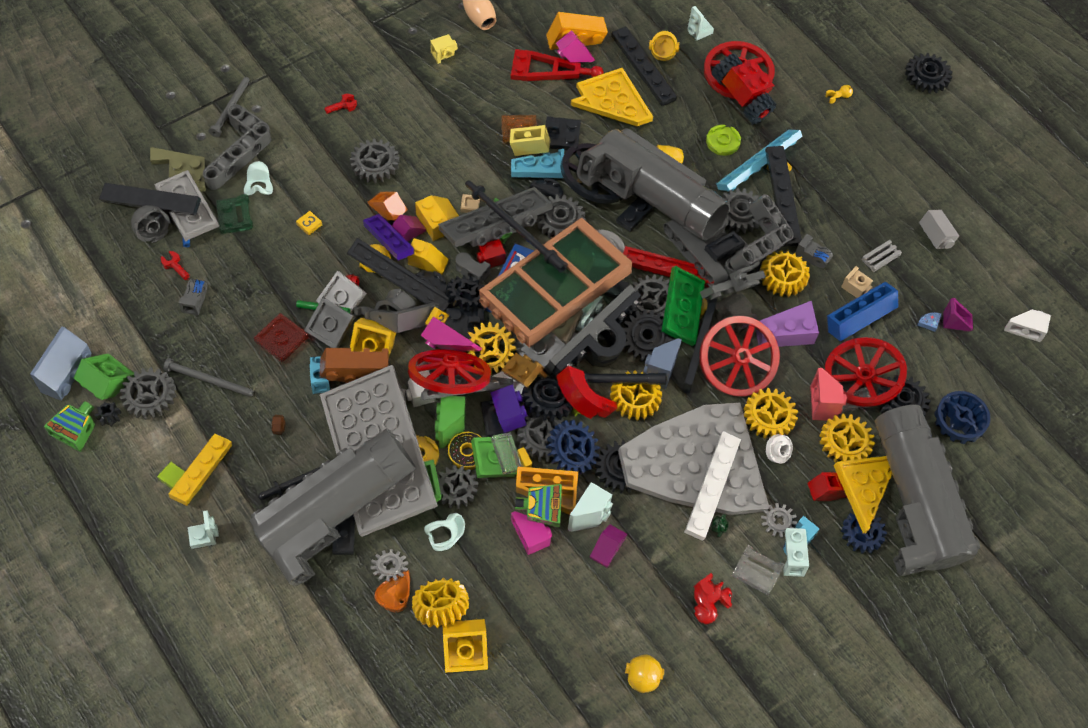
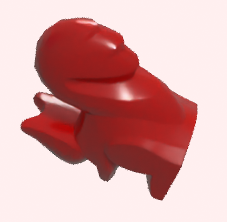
M712 573L693 586L694 598L698 604L694 608V614L697 620L703 624H710L716 620L718 614L714 603L717 601L727 609L732 606L731 589L724 588L721 590L724 584L723 581L716 585L713 584L711 581L713 578Z

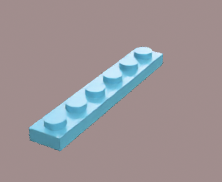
M787 130L766 147L784 145V149L794 145L802 137L801 131ZM766 147L716 183L718 190L729 192L731 189L733 191L738 184L748 180L750 175L760 171L762 166L768 164L765 152Z

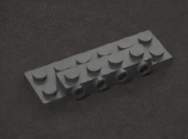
M535 187L495 202L522 227L533 226L538 221L537 215L544 214L553 209L552 202ZM487 205L438 224L439 230L455 247L462 246L468 242L473 247L483 246L489 240L500 239L504 234L517 232Z

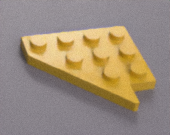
M623 68L577 83L576 88L581 97L572 99L571 106L634 126H640L653 121V115Z

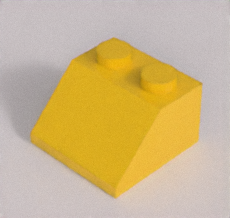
M431 195L415 202L416 216L424 225L433 241L444 237L443 233L439 230V223L459 216L447 198Z
M360 318L354 323L350 344L351 351L363 352L364 348H370V352H382V348H388L389 359L396 332L389 330L376 321Z
M485 619L455 621L454 625L449 623L446 627L443 625L445 673L487 670Z

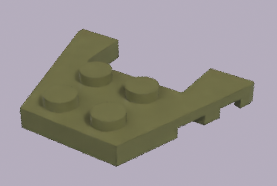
M154 147L150 148V162L152 165L169 164V178L188 170L200 192L206 191L203 170L206 168L205 157Z

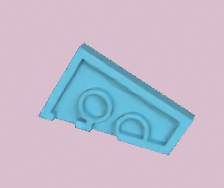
M559 149L557 153L552 154L550 152L543 153L542 156L538 157L530 155L511 159V177L563 178L560 165L564 156V149Z

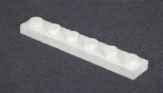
M724 431L721 433L684 533L702 541L706 538L741 439Z

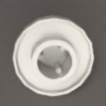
M776 434L768 440L766 455L771 462L785 463L792 455L793 445L787 436Z

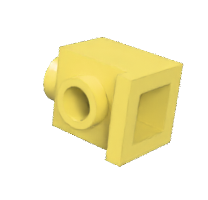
M449 34L430 40L431 53L438 64L441 63L442 59L454 56L455 50L458 49L456 41L452 40Z

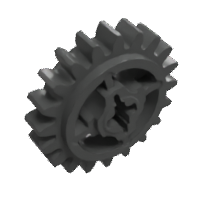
M367 139L365 145L360 142V148L354 147L355 152H351V170L354 171L355 176L360 175V180L366 177L367 182L373 179L374 183L377 182V179L384 182V177L390 179V174L395 175V170L399 169L398 151H395V146L390 147L389 142L383 144V139L379 142L373 139L371 143Z
M656 274L653 275L652 279L648 275L645 277L646 280L639 277V284L636 282L632 284L636 289L635 292L638 291L640 294L643 292L644 294L641 297V301H638L639 305L636 307V310L633 312L634 318H636V311L642 315L645 309L648 315L651 310H654V316L661 313L660 318L663 319L666 302L663 306H660L663 301V297L668 294L670 280L668 279L664 282L663 276L656 279Z
M152 367L146 372L142 368L141 374L134 371L135 377L127 376L129 383H122L125 389H120L122 394L120 399L124 409H127L130 415L134 413L136 418H139L142 414L144 420H146L148 415L151 414V417L154 419L155 413L163 415L162 409L170 410L167 404H174L172 398L177 396L175 393L176 386L173 384L172 377H169L167 372L162 374L161 370L157 369L154 373ZM163 387V393L159 397L160 388ZM138 390L137 398L133 400L134 393Z
M534 412L531 413L530 417H525L527 425L517 430V441L520 442L519 448L525 447L527 453L531 452V459L538 456V461H541L542 457H545V460L549 462L550 457L547 454L552 451L546 448L547 445L551 444V442L547 441V438L552 436L550 431L555 429V426L559 423L561 424L564 420L563 418L557 420L555 416L554 421L550 417L543 420V415L536 417Z

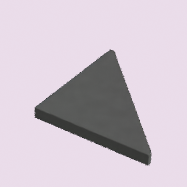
M441 374L434 381L448 384V376ZM459 374L455 376V385L469 383ZM470 374L476 380L482 377V375ZM491 376L489 384L476 392L507 387L513 384V379ZM425 388L421 393V400L461 394H446Z

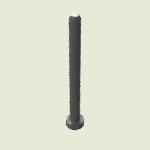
M167 358L164 363V371L170 372L173 370L249 397L254 394V391L250 388L174 363V359Z

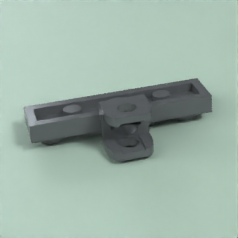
M751 266L739 269L729 275L731 280L710 286L701 291L702 299L710 297L712 300L722 296L721 293L725 296L735 292V290L738 292L760 284L759 280L766 277L764 271L747 275V272L752 270Z

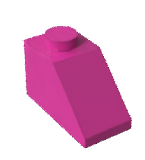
M572 30L556 43L559 48L557 52L563 59L566 57L570 62L595 61L590 51Z
M516 511L511 513V522L528 555L550 546L552 533L548 526L545 527L542 523L527 520V515Z

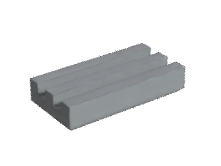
M888 240L864 255L862 261L875 272L899 257L902 252L896 249V245H892L891 240ZM891 252L893 253L892 255H890L889 257L885 258L884 260H882L881 262L877 263L876 265H874V266L872 265L873 263H875L876 261L882 259L884 256L888 255L889 253H891Z

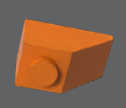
M380 192L368 201V204L386 220L396 221L400 215H403L408 210L397 192Z

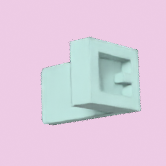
M696 6L692 7L688 24L689 34L696 40L713 34L714 28Z
M208 510L203 511L204 524L188 527L191 549L216 544L215 537L219 536L218 526L215 524L214 517H210Z
M786 528L787 561L783 568L784 576L804 577L809 568L806 529Z

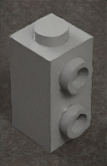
M928 210L919 222L936 249L951 248L959 237V234L942 210Z

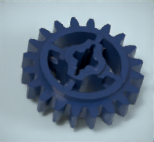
M565 420L550 431L552 436H549L547 441L551 442V444L547 445L546 448L551 449L552 452L547 455L554 457L551 463H558L557 470L564 467V471H576L580 475L590 470L591 466L596 464L594 459L598 458L599 454L595 451L600 449V447L595 446L594 443L598 439L592 438L595 433L594 431L588 433V425L582 428V421L576 424L575 420H571L569 423Z

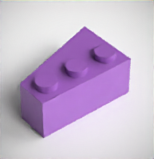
M812 301L760 320L772 332L778 347L814 344L819 334ZM756 330L758 345L768 342L765 336L759 330Z

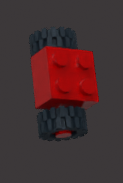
M730 54L713 68L711 73L720 85H725L742 107L748 105L743 114L752 125L761 122V120H764L766 116H769L774 111L773 109L776 108L777 104L768 93L775 85L754 60L743 64L736 54Z

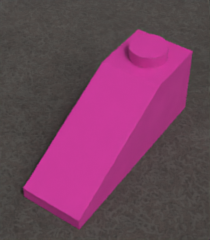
M432 317L421 334L427 340L425 343L433 349L436 346L441 349L480 352L482 349L435 317Z

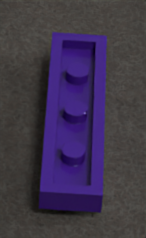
M380 214L363 220L364 227L397 260L414 254V248Z

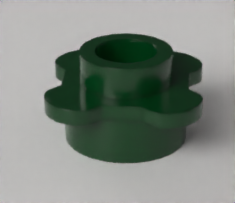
M725 514L721 517L716 516L712 523V531L717 533V537H721L722 533H725L728 529L729 522L726 520Z

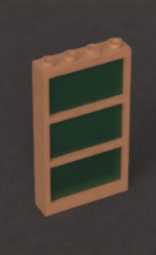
M580 218L543 244L548 250H555L558 256L568 264L564 272L559 273L551 264H547L544 261V255L536 249L479 290L481 305L484 308H488L497 320L500 319L504 323L508 331H512L522 344L525 343L529 348L632 273V261L583 218Z

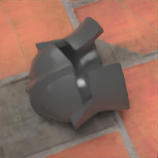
M393 289L389 291L385 300L377 302L375 309L387 310V305L389 311L397 312L415 307V301L406 291Z

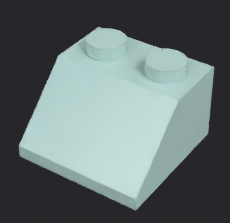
M591 482L570 514L568 530L574 532L598 527L602 521L606 522L611 514L610 509L613 505L611 502L612 494Z

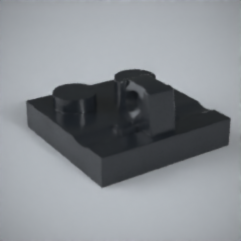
M547 116L546 129L550 137L549 149L568 150L570 147L579 143L581 120Z
M460 308L446 309V313L449 315L446 325L467 339H471L468 334L469 332L475 334L474 327L480 330L481 323L484 324V308H477V310L470 308V311H467L466 308L462 310Z

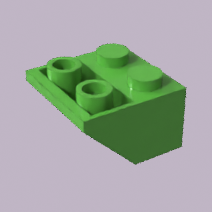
M463 396L441 397V403H437L435 441H439V448H445L454 436L464 432L466 406L465 397Z

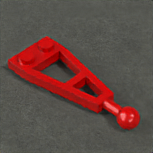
M515 49L511 80L579 78L580 74L591 75L593 78L604 74L600 66L581 68V63L570 62L566 59L535 51ZM531 59L552 64V72L529 73ZM560 66L574 71H558Z

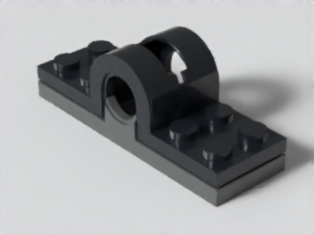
M629 285L549 360L545 371L550 376L553 375L554 380H557V375L568 365L571 367L573 365L577 366L584 358L592 366L607 367L613 364L626 344L625 330L620 325L626 316L629 317L636 310L641 294L638 291L635 292L636 289ZM605 340L610 347H603L597 341Z

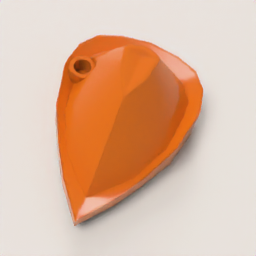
M409 570L403 572V577L396 575V581L392 577L389 582L384 581L376 589L374 594L375 601L381 607L397 613L407 607L410 595Z

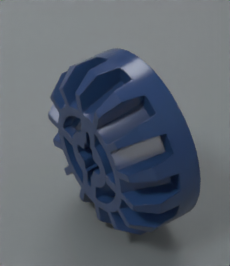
M955 391L944 396L934 413V416L937 418L935 421L936 426L942 428L940 433L951 436L950 440L953 442L958 439L961 444H965L967 441L975 442L979 437H982L990 424V412L986 404L976 395L965 391ZM946 416L950 418V427L946 423ZM952 429L962 430L964 434L956 433Z

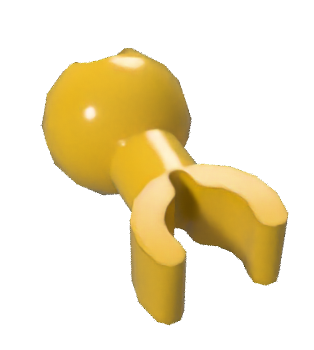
M843 85L836 92L834 90L826 91V97L832 96L829 101L830 104L834 103L836 98H849L853 94V90L849 85Z

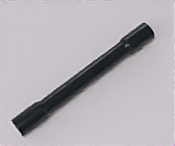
M584 373L587 384H667L666 373Z

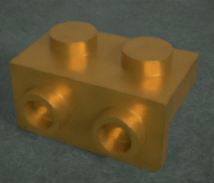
M515 353L501 370L505 375L527 388L537 375L543 378L548 376L543 371L544 367L539 362L535 361L533 363V360L525 354L522 357Z

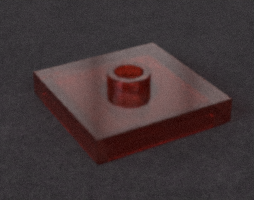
M280 313L254 337V341L280 362H283L309 336L304 330Z

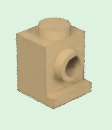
M857 266L845 277L842 288L856 298L873 288L871 286L873 280L860 272Z

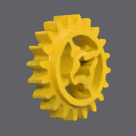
M491 322L488 323V327L481 323L480 330L474 327L475 334L468 333L471 337L469 340L480 345L482 348L481 355L479 356L482 360L486 361L490 358L499 359L495 362L487 363L491 369V374L492 370H495L498 374L499 368L503 369L509 358L513 357L514 354L511 351L517 350L515 346H511L516 341L513 338L509 339L512 333H505L507 330L505 326L500 329L499 323H496L495 327H493ZM495 334L494 337L492 336L489 339H482L485 335ZM501 339H503L505 343L504 353H502L499 350V342L501 341ZM487 346H490V347L492 346V347L494 348V350H493V351H491V350L488 351V350L486 349V347H487ZM469 351V352H468L469 354H472V355H475V356H476V352H475V351Z
M767 388L766 393L759 389L758 394L753 392L751 398L748 397L747 404L744 406V417L747 418L746 424H752L750 431L757 429V436L763 433L764 439L767 438L768 434L771 437L776 434L788 435L790 429H794L798 419L796 417L798 410L794 409L796 403H789L791 397L784 398L785 392L779 395L777 389L773 393H771L769 388ZM765 403L764 407L756 409L757 406ZM785 418L782 423L776 424L778 420Z
M842 413L840 419L837 415H834L832 420L828 419L826 424L823 425L819 435L821 437L819 443L824 445L822 451H829L828 458L831 456L835 457L834 462H837L838 459L841 461L865 459L872 453L873 450L871 448L875 445L872 441L875 436L869 434L872 428H865L867 422L859 423L860 417L853 420L852 414L846 418L845 414ZM845 428L844 430L834 432L837 429ZM856 446H857V447H861V448H859L858 450L849 451V450H851V449H853V448H856Z

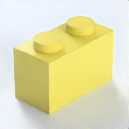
M545 125L511 129L510 145L515 156L548 153L550 137Z

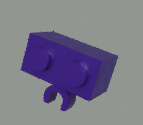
M513 384L491 392L496 413L504 433L527 425L525 417L528 415L525 406L520 405V402H523L520 391H515Z

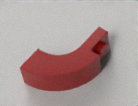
M568 365L557 375L559 387L567 401L587 418L591 419L595 415L606 418L617 409V402L599 396L589 387L584 371Z

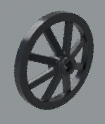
M581 143L570 147L561 160L560 169L565 182L574 192L587 200L602 204L616 203L624 199L599 181L591 185V192L581 186L585 183L580 179H574L570 173V170L577 173L578 167L570 163L569 159L576 155L578 160H580L581 152L597 144ZM598 186L611 195L598 194Z

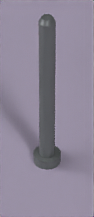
M248 77L243 78L215 126L212 125L209 128V133L212 136L220 137L222 133L221 128L229 116L228 108L238 102L250 82Z

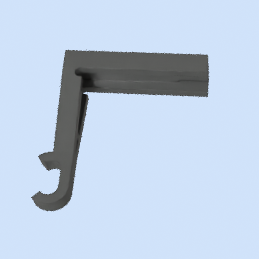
M429 303L397 312L358 306L354 308V315L364 314L365 319L371 318L389 330L399 333L427 325L425 323L433 308H438V304Z

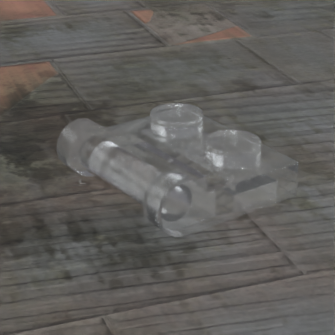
M748 545L732 576L769 596L785 564L780 561L779 563L753 550L754 547ZM748 557H751L752 559L764 564L765 566L775 571L772 573L771 571L748 560Z

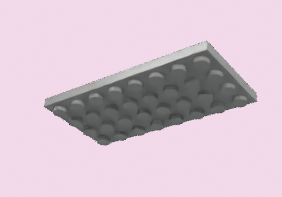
M393 365L320 394L336 454L344 448L348 449L351 447L356 450L365 441L372 439L388 428L416 466V470L400 480L397 485L389 488L354 513L360 536L363 537L438 506Z

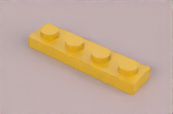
M214 434L169 492V497L187 506L232 447V441Z

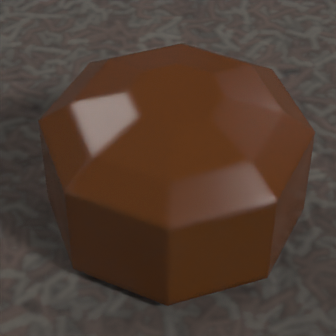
M274 415L272 418V433L282 435L286 426L285 418L283 415Z

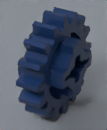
M851 513L842 523L844 526L841 529V532L845 533L842 539H848L846 545H853V551L859 548L861 554H864L866 549L869 553H872L874 549L878 550L881 546L880 544L884 543L885 538L883 537H885L887 532L883 530L885 524H880L881 518L877 517L872 520L869 531L863 534L855 514ZM855 522L854 528L851 530V525Z

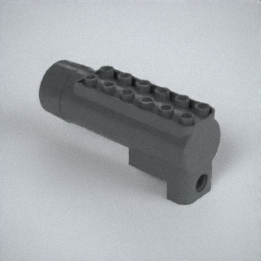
M628 128L621 131L618 129L609 131L597 145L584 151L580 156L577 176L587 186H591L599 181L625 200L636 194L703 241L712 238L727 219L730 203L713 190L705 187L706 179Z
M906 405L881 414L875 419L874 423L903 507L896 516V521L905 547L900 548L899 554L893 558L899 576H905L925 570H940L972 560L978 553V549H980V543L972 532L973 524L971 519L967 518L964 500L960 499L958 493L959 485L952 477V466L946 460L945 447L943 443H940L938 437L932 438L931 429L925 419L921 406Z
M386 428L372 439L365 441L356 450L350 447L339 451L337 457L332 461H325L315 473L307 474L303 477L301 483L287 488L286 493L280 498L275 497L269 501L266 508L252 513V518L249 522L258 541L268 555L276 562L288 583L298 586L315 575L307 560L341 537L335 527L383 492L397 485L400 480L416 470V466L394 434Z

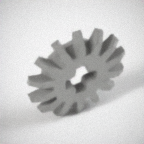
M775 503L774 509L769 505L770 511H763L767 516L761 515V519L767 521L763 522L762 526H769L766 532L774 530L772 536L779 532L780 538H782L786 528H794L791 525H797L796 521H792V519L796 518V514L790 515L792 509L785 510V504H783L782 508H779V504ZM774 517H782L783 525H781L780 523L775 524L774 522L776 519Z
M384 550L382 551V556L375 555L378 560L372 559L371 563L376 566H371V570H377L373 575H380L379 580L387 576L386 581L389 582L390 576H392L396 581V574L403 577L404 574L402 572L408 570V568L404 567L408 565V561L403 562L406 556L399 557V551L394 554L393 550H390L389 553H386ZM389 562H392L395 568H390V570H386V566L384 565H388Z

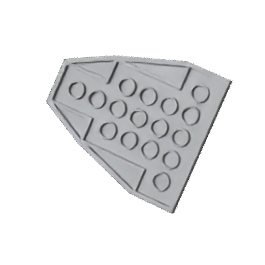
M740 403L703 405L651 427L622 445L618 450L626 487L668 502L694 507L718 440L724 431L741 439L715 512L736 515L758 513L770 509Z

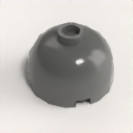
M145 205L133 213L131 227L134 234L142 242H157L169 231L167 228L168 224H170V219L159 207Z

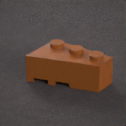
M326 348L320 357V378L349 383L388 367V348H382V352H370V348H364L363 352L351 351V348Z

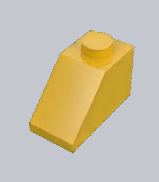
M414 238L411 246L414 248V254L407 256L408 265L430 272L437 271L443 275L449 259L431 243Z

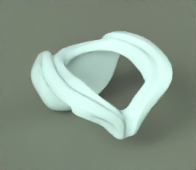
M257 161L248 167L247 182L244 186V194L247 196L254 194L256 191L264 195H269L273 192L269 170L263 162ZM254 182H263L266 184V189L259 185H254L251 188V185Z
M449 514L446 520L431 522L425 526L424 530L429 535L432 548L435 551L447 550L463 535L465 522L460 514ZM441 526L447 527L451 532V538L446 542L435 544L431 531Z

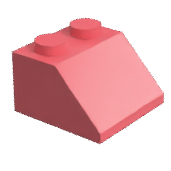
M818 368L810 386L812 420H832L834 415L838 416L842 413V407L846 405L847 396L843 394V386L823 368Z

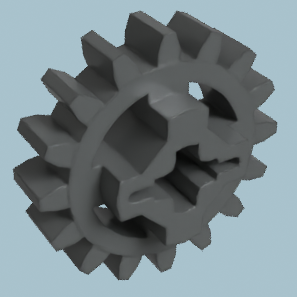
M453 465V470L446 467V473L439 472L440 478H438L442 504L444 505L448 502L449 508H452L453 504H455L457 509H460V504L467 507V501L473 502V495L478 494L476 475H471L470 469L464 471V466L457 469L456 465Z

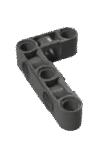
M231 105L228 108V115L231 125L239 132H243L244 135L203 170L206 187L210 190L220 188L271 142L269 125L241 105Z
M762 195L749 206L752 215L760 224L765 235L744 247L730 258V264L736 271L752 266L781 248L794 236L792 229L768 195Z

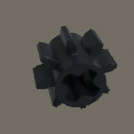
M104 401V404L96 407L99 413H96L95 417L97 420H100L99 422L102 426L107 424L112 427L113 424L120 421L118 415L122 412L120 408H117L115 402L110 404Z

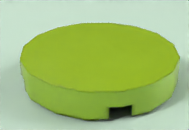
M716 125L707 134L706 144L717 155H732L740 147L741 136L733 127Z

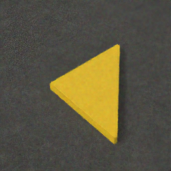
M886 456L839 461L833 465L863 534L869 531L871 522L879 508L878 505L886 491L888 481L892 476Z

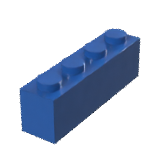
M884 282L827 315L828 332L839 341H842L898 308V290Z

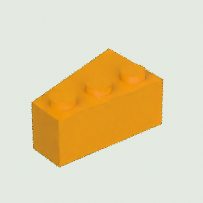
M558 12L546 36L550 50L559 49L556 43L571 30L585 46L602 44L608 31L604 17Z
M518 467L516 492L528 497L529 488L562 484L561 511L570 515L576 506L578 472Z

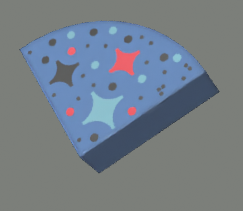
M941 313L925 314L917 326L935 332Z

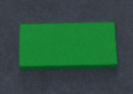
M677 266L671 269L662 332L676 339H682V342L693 346L697 341L703 300L700 292L704 290L705 280Z

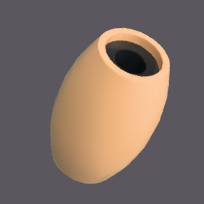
M462 0L466 14L477 27L487 30L495 25L496 14L490 0Z

